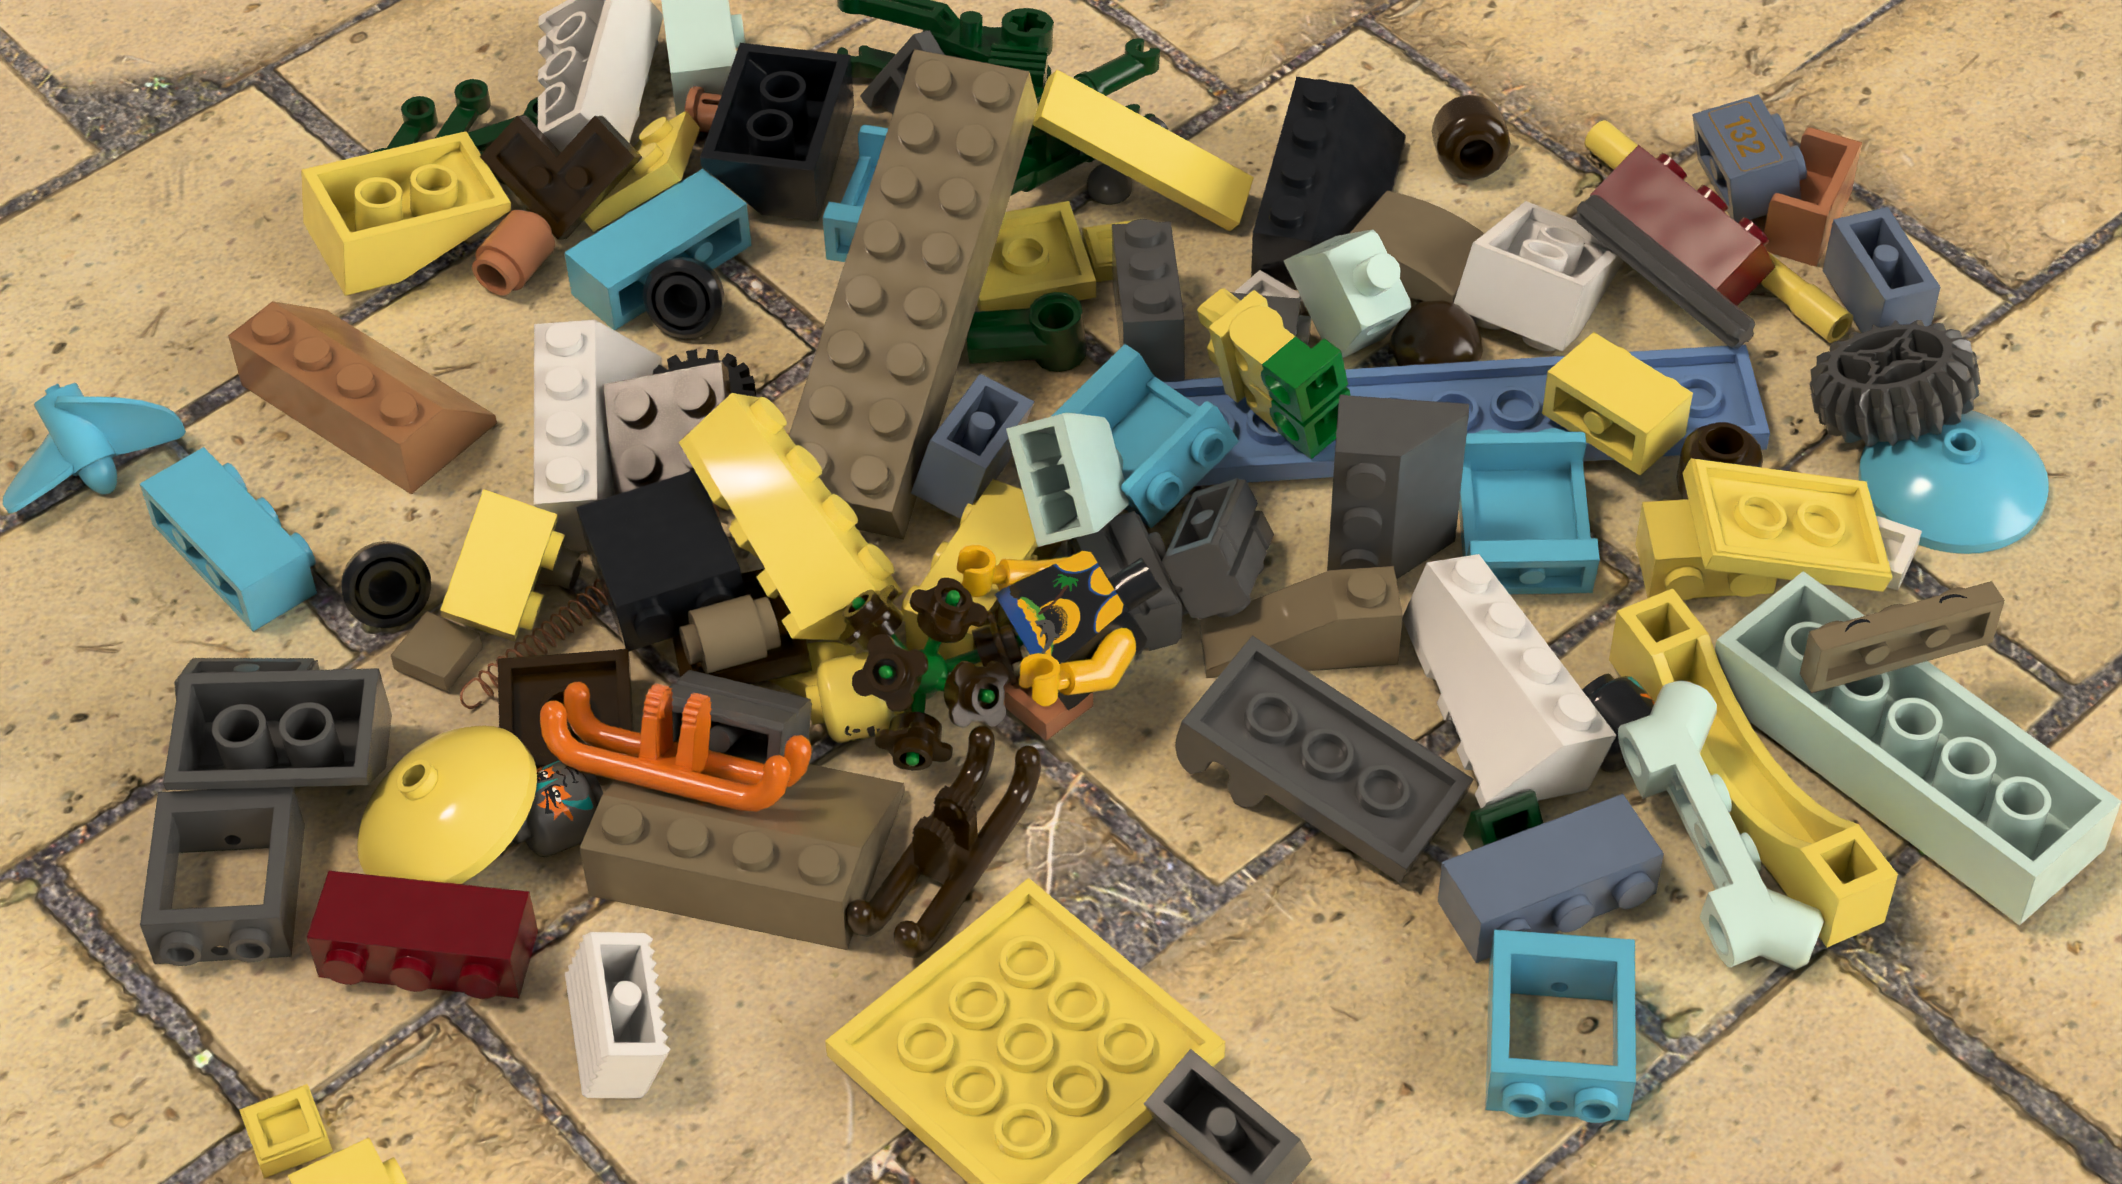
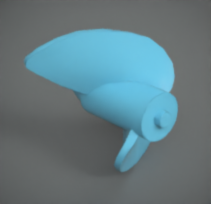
M77 383L60 387L59 384L53 385L45 390L46 395L34 403V407L49 433L7 488L3 496V506L8 513L17 512L71 475H79L82 481L96 493L110 494L117 485V470L112 459L114 456L143 450L179 439L186 432L183 423L174 411L158 404L120 397H84Z

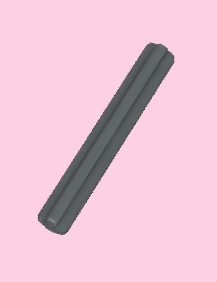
M1591 195L1586 201H1582L1578 205L1576 221L1579 225L1730 348L1738 349L1745 342H1749L1752 339L1755 321L1601 196Z

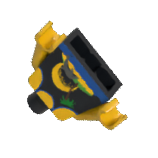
M969 545L960 550L956 568L959 573L964 574L962 585L970 592L972 597L986 595L990 591L992 584H997L1000 591L995 596L1030 654L1023 658L1020 663L1019 685L1026 689L1032 687V699L1037 704L1050 706L1059 697L1068 711L1078 705L1090 693L1110 690L1117 686L1133 657L1145 647L1147 637L1130 611L1162 591L1161 586L1142 557L1109 578L1091 551H1081L1071 557L1039 561L1001 559L999 564L996 565V557L990 549L981 545Z

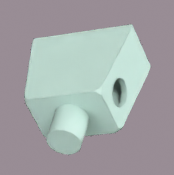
M1373 229L1335 236L1284 260L1321 339L1325 338L1340 349L1343 358L1386 338L1411 308L1410 299L1400 280L1401 270L1399 263L1393 256L1387 253L1379 235Z
M1066 412L1006 429L1038 547L1098 532L1128 506L1129 499L1121 490V486L1125 481L1122 473L1123 458L1115 447L1110 424L1105 417Z

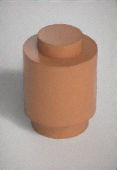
M522 210L509 212L476 250V260L472 264V271L478 282L490 292L501 296L508 295L511 291L522 289L555 250V240L550 225L543 217L534 212Z

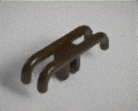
M978 726L971 730L968 737L967 755L958 776L950 787L945 785L934 798L935 801L933 803L935 806L931 815L920 818L912 832L914 834L912 842L869 902L857 899L848 904L846 920L851 931L856 935L869 937L883 929L921 874L943 883V885L917 923L906 920L896 925L894 942L898 952L906 957L918 958L928 952L940 938L1029 806L1041 773V755L1038 749L1033 746H1023L1017 751L1014 772L1008 789L978 833L977 812L975 811L976 806H974L975 802L973 799L981 789L990 770L994 756L995 738L992 730L986 726Z

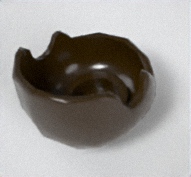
M1444 300L1424 301L1410 308L1396 325L1388 347V354H1393L1397 366L1479 361L1483 352L1482 338L1476 322L1459 305Z

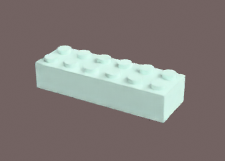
M1804 571L1717 639L1715 653L1737 702L1751 723L2019 926L2105 850L2122 801L1930 662H1922L1811 693L1800 675L1809 631L1819 629L1821 626L1832 621L1844 622L1865 615Z

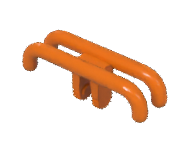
M573 682L566 687L563 699L564 705L557 700L549 701L542 706L540 711L542 737L550 752L563 764L578 771L738 811L757 812L773 806L785 794L787 787L795 785L806 773L812 753L810 741L802 735L790 737L785 746L784 756L774 755L769 757L765 764L709 750L712 702H710V697L698 693L691 694L690 698L687 699L682 712L679 742L673 741L672 688L656 683L652 685L646 695L642 710L644 714L642 716L641 733L609 726L600 722L591 710L590 689L582 682ZM567 720L574 733L588 745L578 742L568 730Z

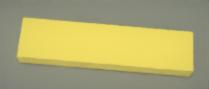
M1056 70L1048 77L1033 121L1035 127L1228 231L1233 230L1240 224L1254 179L1253 176L1059 70Z

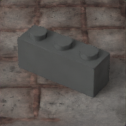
M1137 219L1127 224H1112L1113 290L1120 348L1126 344L1140 353L1153 375L1162 382L1184 381L1185 322L1171 221L1156 222L1149 219Z

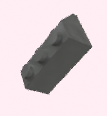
M1339 395L1327 571L1394 566L1397 580L1455 542L1469 404Z
M379 668L180 674L163 780L165 789L203 790L369 785L386 768L392 719L391 709Z

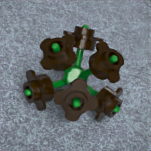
M941 578L936 587L927 591L918 589L911 595L910 606L914 611L918 612V626L929 637L924 649L921 650L913 649L909 651L894 634L901 625L904 615L892 602L898 595V590L893 585L887 586L878 595L873 590L861 593L853 599L843 613L845 617L844 622L847 625L839 640L844 645L857 641L869 653L863 668L856 671L852 677V686L855 692L860 696L874 695L884 700L891 711L901 712L911 706V712L896 715L890 721L889 729L880 730L875 736V745L878 748L887 750L893 757V764L901 769L911 771L924 770L932 764V761L947 762L952 758L953 747L948 743L941 742V723L935 717L925 714L926 699L933 697L938 691L944 692L945 704L949 709V718L956 726L967 727L972 721H983L985 725L995 727L1003 721L1006 715V707L1003 704L1005 697L1003 686L1008 681V678L1011 685L1018 683L1012 664L1023 660L1020 649L1023 645L1019 635H1015L1011 623L999 627L993 611H987L983 605L973 602L970 592L959 581L952 578ZM988 618L989 624L982 626L985 624L986 619ZM971 625L979 627L971 630L977 649L947 660L938 653L941 643L958 642L966 636ZM980 662L983 664V667L974 666V664Z

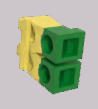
M1221 288L1199 306L1197 312L1200 323L1209 330L1211 336L1207 346L1209 359L1219 367L1225 394L1237 403L1246 397L1247 405L1256 415L1310 459H1313L1336 439L1339 395L1351 396L1350 390L1346 387L1348 380L1342 351L1325 338L1313 348H1310L1284 328L1282 317L1277 311L1269 308L1267 299L1255 290L1240 301L1228 290Z

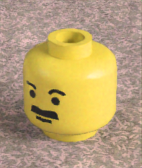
M868 652L822 661L817 670L818 684L805 687L806 696L808 699H811L812 725L825 723L829 736L838 743L875 737L878 731L889 729L890 721L893 717L904 713V711H891L884 700L874 695L864 697L855 692L852 686V677L856 671L863 668L869 655Z

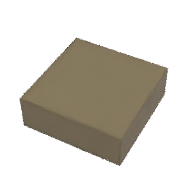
M426 611L390 656L395 670L448 692L482 650L483 645L480 633Z

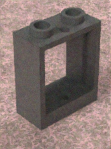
M294 787L158 792L140 927L154 964L189 966L205 961L240 960L244 962H259L266 958L292 957L305 829ZM269 848L263 904L172 909L179 853Z

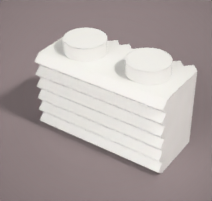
M590 932L582 936L583 942L579 943L580 949L575 950L576 956L572 958V964L568 965L569 971L565 972L582 1095L586 1098H642L648 1092L670 1051V1048L665 1045L669 1036L663 1032L666 1023L661 1020L664 1011L659 1008L663 999L657 995L661 987L655 983L659 975L653 971L657 963L651 959L655 951L649 947L653 939L646 933Z

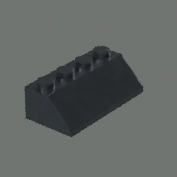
M1296 77L1253 229L1251 277L1261 270L1291 289L1297 290L1284 260L1335 236L1350 234L1386 191H1394L1405 147L1406 135L1354 85L1323 79Z

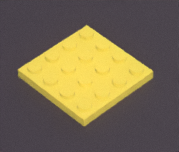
M1030 878L1026 879L825 1040L827 1056L968 1184H1078L1153 1119L1144 1103L1190 1049L1212 1067L1225 1057V1041Z

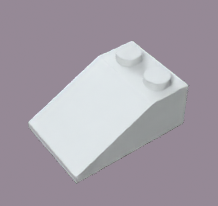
M1525 201L1473 242L1453 304L1463 308L1480 327L1494 330L1504 328L1522 335V340L1533 348L1543 351H1555L1556 349L1563 351L1580 335L1624 260L1579 225L1576 220Z

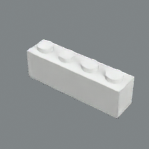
M567 0L539 16L538 27L546 35L538 40V52L546 59V64L538 69V82L545 88V91L538 97V129L560 152L565 149L594 116H604L630 143L635 123L640 114L639 107L644 88L649 80L648 73L654 51L658 46L657 39L663 20V14L650 0Z
M595 319L534 324V506L557 514V525L554 531L565 534L562 545L573 551H587L576 507L614 495L603 384L653 375V370L658 365H663L661 356Z
M1479 554L1427 562L1402 620L1426 677L1435 679L1441 692L1437 705L1444 721H1453L1461 740L1457 753L1465 770H1473L1479 786L1475 796L1480 808L1528 790L1535 791L1537 801L1588 791L1616 737L1614 731Z

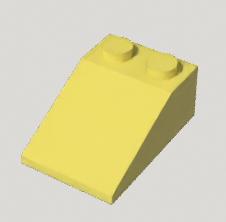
M467 131L301 170L303 223L345 296L405 280L511 211L509 198L488 165L480 158L481 154Z

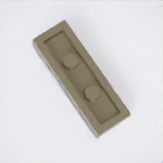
M1990 581L1968 588H1952L1939 596L1906 605L1894 604L1880 612L1852 620L1829 622L1819 629L1809 631L1800 675L1810 692L1815 693L1990 644L1993 642L2005 600L1994 583Z

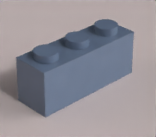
M1620 794L1442 861L1437 902L1475 963H1478L1491 956L1494 929L1551 934L1558 931L1566 933L1575 931L1587 924L1592 918L1618 908L1631 909L1641 905L1657 892L1664 853L1624 794Z

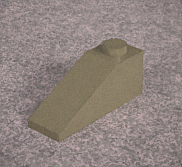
M1394 566L1329 570L1251 600L1244 610L1233 616L1220 618L1216 614L1200 620V635L1206 678L1219 677L1252 635L1307 671L1398 665L1403 614Z

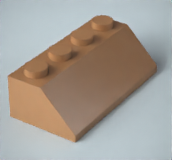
M272 301L228 335L243 387L409 494H413L497 424L495 414L325 309Z

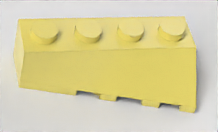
M731 393L679 441V444L713 503L722 509L732 510L736 518L731 521L729 531L738 546L759 558L765 569L756 577L766 595L773 599L779 595L786 603L791 613L782 622L791 638L839 640L847 625L844 622V610L854 598L867 590H873L878 595L881 590L890 585H893L898 590V595L893 601L903 593L891 576L894 573L893 564L877 546L868 544L857 530L855 525L858 523V518L846 501L838 495L831 494L819 478L822 474L821 466L813 455L805 448L795 445L783 429L787 422L782 412L765 397L759 398Z

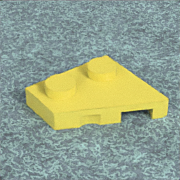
M687 110L669 121L666 117L658 118L640 133V140L633 148L642 158L584 220L593 232L682 180L700 129Z

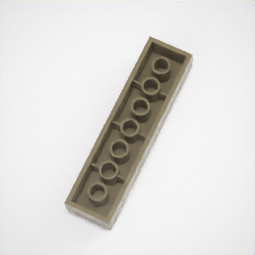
M916 49L913 51L789 433V437L795 445L805 448L817 460L822 469V474L819 478L830 493L841 497L853 509L858 518V523L855 525L858 530L904 540L917 496L911 492L930 439L939 428L1037 112L1038 103L1029 71Z

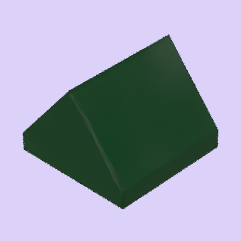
M1528 790L1472 811L1463 834L1470 848L1474 850L1543 824L1535 791Z

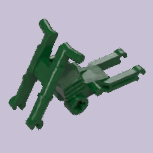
M837 0V7L842 12L861 14L923 30L922 32L930 31L944 55L1029 71L1039 105L1047 79L1051 75L1048 56L1053 48L1054 21L1046 12L1033 8L1015 9L1003 16L1001 27L982 26L983 17L978 12L966 11L960 15L959 19L948 4L932 0ZM1132 39L1125 45V54L1089 72L1083 71L1075 75L1074 79L1107 96L1145 76L1156 73L1159 70L1160 49L1150 48L1149 51L1144 52V39ZM866 45L860 46L859 56H851L852 78L866 77L875 79L896 54L870 48ZM841 47L837 51V54L849 55L846 48ZM1138 104L1125 106L1138 114L1140 113V106ZM1152 113L1145 114L1144 117L1149 119L1152 116H1156ZM1032 125L1011 196L1020 191L1029 192L1085 162H1093L1096 159Z

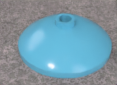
M1972 410L1966 414H1961L1960 423L1956 425H1943L1941 434L1927 433L1921 435L1918 438V442L1906 439L1898 441L1894 446H1891L1889 442H1878L1872 447L1865 445L1858 472L1859 481H1867L1876 516L1921 530L1922 533L1918 545L1949 553H1983L2006 547L2020 540L2038 523L2044 511L2049 492V481L2044 463L2032 445L2018 432L2001 421Z

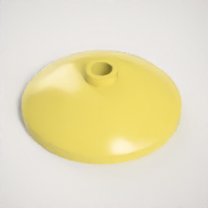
M486 725L447 731L414 748L384 776L365 807L357 842L358 858L364 873L367 875L463 884L484 870L511 843L521 829L532 807L537 787V770L530 751L511 732L503 728Z

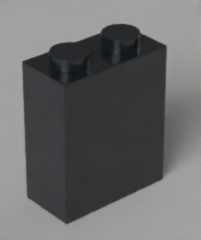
M695 470L576 507L588 554L625 649L632 651L680 635L679 627L690 624L688 611L746 595L739 564L708 492Z

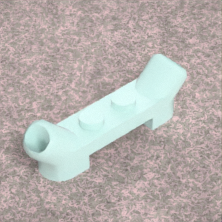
M1682 680L1665 684L1661 688L1649 716L1620 725L1618 728L1621 752L1642 799L1667 790L1715 888L1714 891L1708 892L1700 919L1723 963L1731 968L1761 956L1793 970L1801 968L1809 962L1824 923L1822 914L1815 907L1765 887L1758 873L1761 870L1758 850L1752 838L1746 832L1739 834L1729 814L1732 810V803L1728 789L1718 774L1710 775L1700 755L1717 714V704L1712 695L1705 688Z

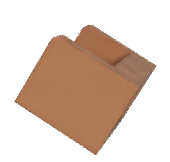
M1806 128L1800 144V150L1807 170V178L1799 181L1801 200L1780 193L1773 195L1769 203L1764 234L1769 239L1765 249L1769 253L1817 267L1829 242L1833 219L1840 218L1852 193L1862 142L1815 128Z

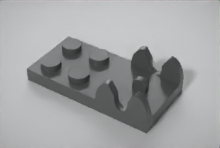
M1253 635L1182 720L1175 742L1178 760L1189 774L1206 771L1212 762L1221 764L1228 771L1230 779L1227 787L1236 805L1253 807L1260 803L1265 795H1268L1400 883L1468 793L1474 780Z

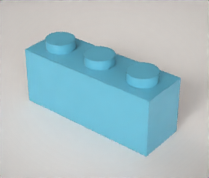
M699 170L565 251L571 294L609 327L617 330L646 311L643 301L644 284L650 272L659 264L673 258L685 257L700 260L712 269H715L752 246L747 203L706 170Z
M203 447L140 483L152 525L253 632L317 594L310 567L316 564V560L309 545L300 534L295 532L289 535L281 527L276 512L266 499L261 497L255 500L248 493L241 475L232 464L226 463L221 465Z

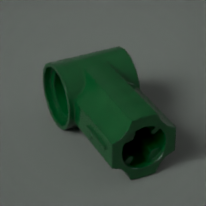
M1052 292L1037 298L1030 305V308L974 312L967 334L969 364L1035 359L1042 368L1048 371L1064 372L1072 370L1082 363L1087 352L1083 311L1080 302L1070 294Z

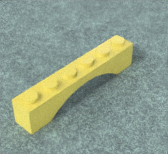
M1672 588L1617 610L1609 661L1621 677L1630 676L1634 678L1654 701H1656L1661 688L1665 684L1682 680L1705 688L1714 698L1717 704V714L1700 755L1710 775L1718 774L1728 789L1732 803V810L1729 814L1740 834L1746 832L1752 838L1761 862L1786 895L1820 910L1824 923L1818 937L1828 948L1884 923L1896 884L1897 872L1859 824L1840 818L1816 803L1793 782L1774 760L1753 730L1737 702L1720 666L1708 632Z

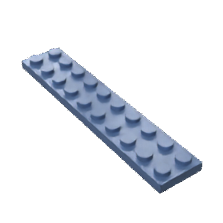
M1742 345L1738 349L1730 348L1729 346L1629 352L1632 356L1663 375L1673 378L1681 386L1693 392L1686 435L1663 456L1680 455L1684 441L1696 428L1716 422H1728L1741 427L1754 436L1760 444L1761 450H1767L1770 431L1746 345ZM1565 356L1345 369L1348 380L1346 387L1350 390L1351 396L1469 404L1467 433H1476L1489 429L1498 430L1503 433L1539 432L1550 428L1570 432L1542 414L1547 371ZM1221 377L1164 381L1165 384L1198 406L1209 401L1218 407L1239 441L1195 486L1217 485L1236 478L1246 480L1249 483L1333 477L1336 439L1313 459H1310L1256 415L1247 405L1246 397L1237 403L1225 394ZM1586 442L1584 461L1613 460V458Z

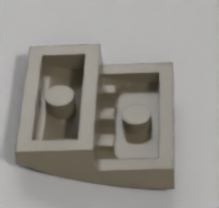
M1386 191L1350 232L1355 233L1373 229L1379 235L1387 253L1393 256L1399 263L1401 270L1400 280L1409 298L1423 301L1444 300L1450 303H1454L1472 244L1484 234L1466 220L1441 207L1391 191Z

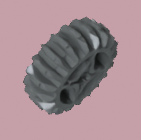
M1895 320L1891 326L1880 328L1873 324L1869 331L1849 333L1847 341L1831 343L1830 351L1823 352L1817 356V365L1810 370L1812 380L1809 384L1814 412L1818 414L1819 423L1826 425L1829 435H1842L1847 443H1854L1863 439L1866 446L1870 447L1878 442H1889L1891 446H1894L1898 441L1906 439L1918 442V438L1921 435L1927 433L1941 434L1943 425H1956L1960 423L1961 414H1966L1973 410L1974 399L1980 396L1978 386L1981 383L1976 354L1972 351L1970 341L1963 339L1959 330H1946L1943 323L1924 326L1922 320H1916L1911 324L1900 325Z

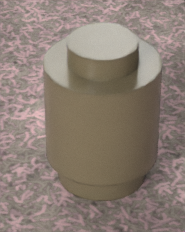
M745 595L688 611L690 624L679 627L681 641L689 664L692 665L700 662L706 674L766 658L767 650L781 646L777 621L767 597L753 600L750 595Z

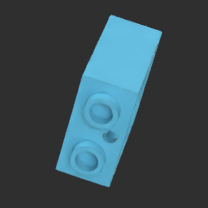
M1494 929L1488 978L1485 1110L1504 1111L1510 1115L1524 1118L1543 1114L1578 1117L1583 1121L1591 1123H1603L1610 1120L1628 1121L1636 1085L1635 940ZM1510 993L1613 1001V1065L1509 1058Z

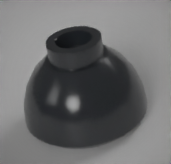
M678 257L659 264L650 272L643 288V301L650 319L660 330L675 338L694 339L707 334L714 328L723 313L725 295L722 282L710 266L697 259Z
M391 541L371 543L358 550L344 569L341 580L343 600L350 613L366 625L376 628L400 626L415 618L425 607L431 592V575L424 560L410 547Z

